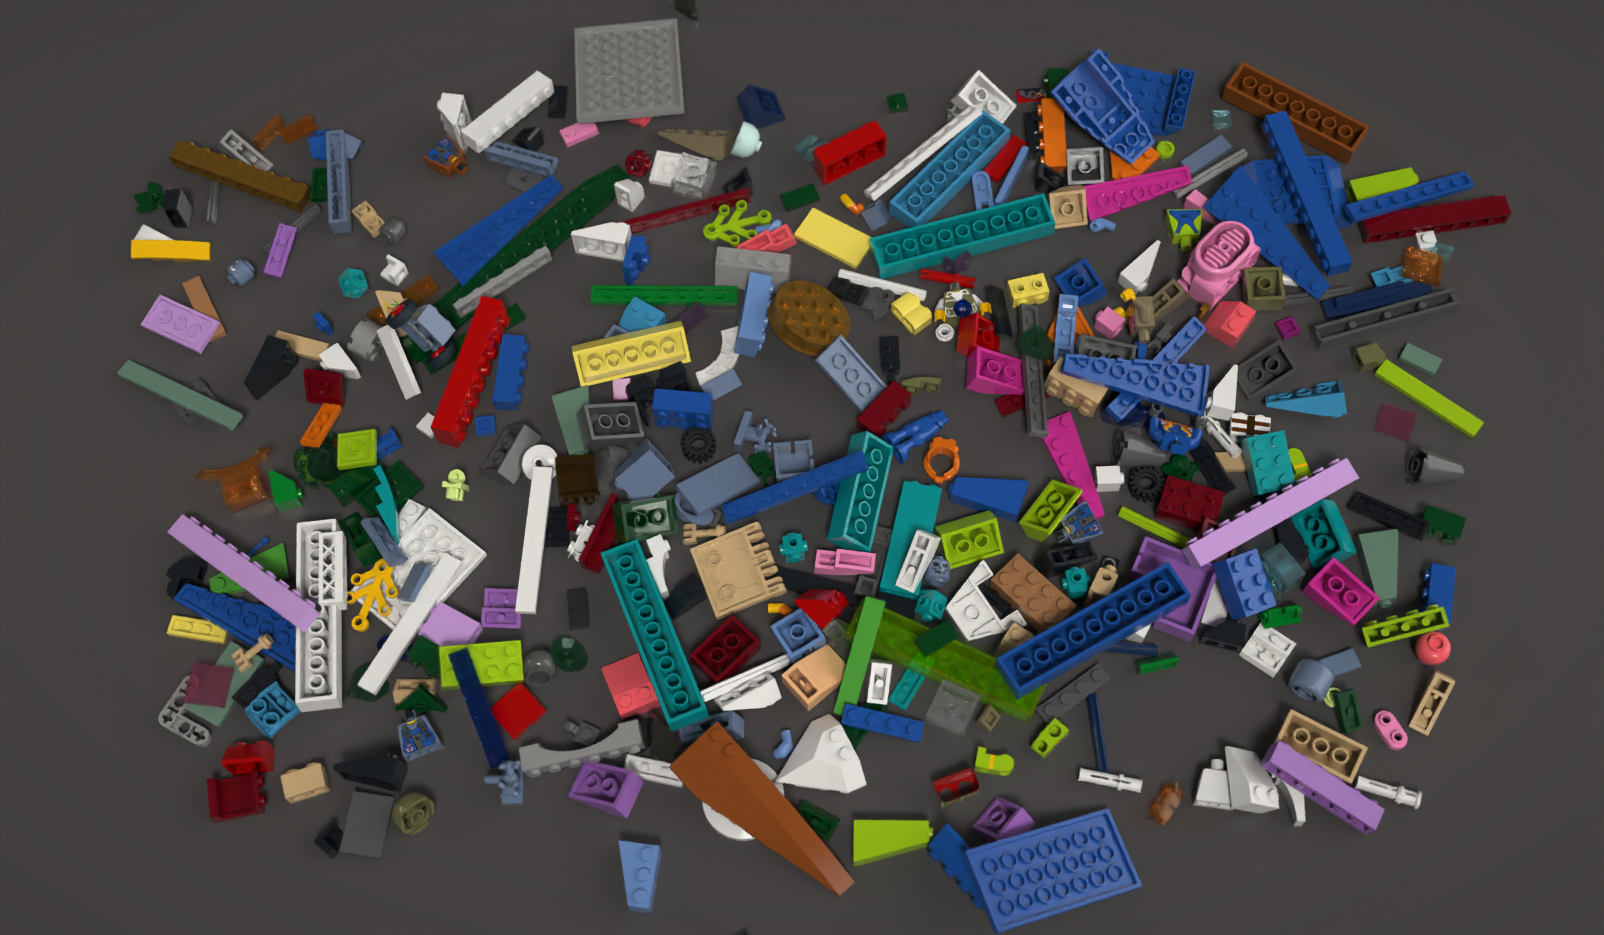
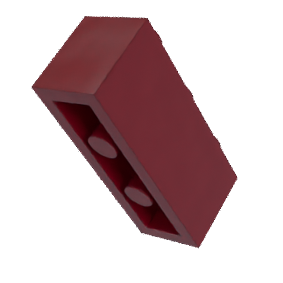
M893 381L857 418V428L862 432L868 431L876 437H881L886 432V427L890 423L896 422L902 410L906 411L911 405V393Z

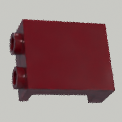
M254 769L251 774L218 780L215 777L207 778L210 819L215 823L265 813L264 806H267L266 795L263 794V786H265L264 775Z

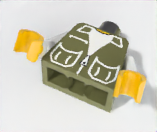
M954 282L949 284V291L944 292L943 298L938 301L934 310V322L941 319L944 324L956 326L959 325L960 318L971 314L981 313V316H984V312L992 313L991 305L988 302H982L975 294L971 293L970 289H960L959 283Z

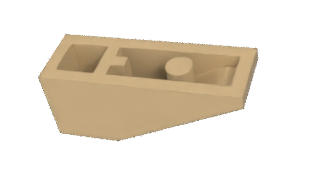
M1436 669L1434 670L1409 723V727L1427 736L1429 735L1456 682L1453 677Z

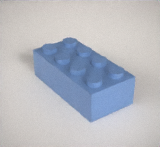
M750 271L744 290L733 353L756 357L757 351L761 352L766 336L764 331L768 323L767 314L771 303L770 296L774 288V284L771 283L772 276Z

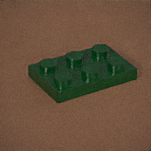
M399 461L384 472L392 489L398 510L424 488ZM377 478L357 494L354 499L371 517H379L384 523L376 507L383 503L375 489L376 486L381 484Z

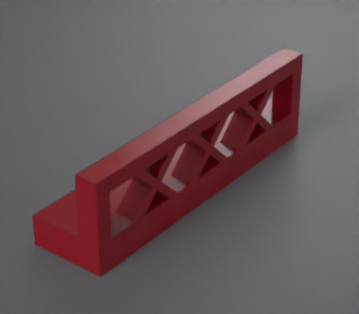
M611 493L578 559L581 568L598 575L604 566L601 553L612 549L616 541L612 503L620 501L617 494Z

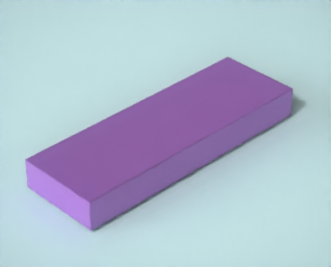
M279 223L263 272L264 275L282 279L297 233L296 227Z

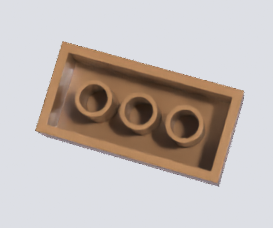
M1019 554L1011 559L990 582L989 588L992 591H997L1002 599L1012 605L1011 608L1014 611L1018 609L1024 620L1040 634L1075 614L1077 605Z

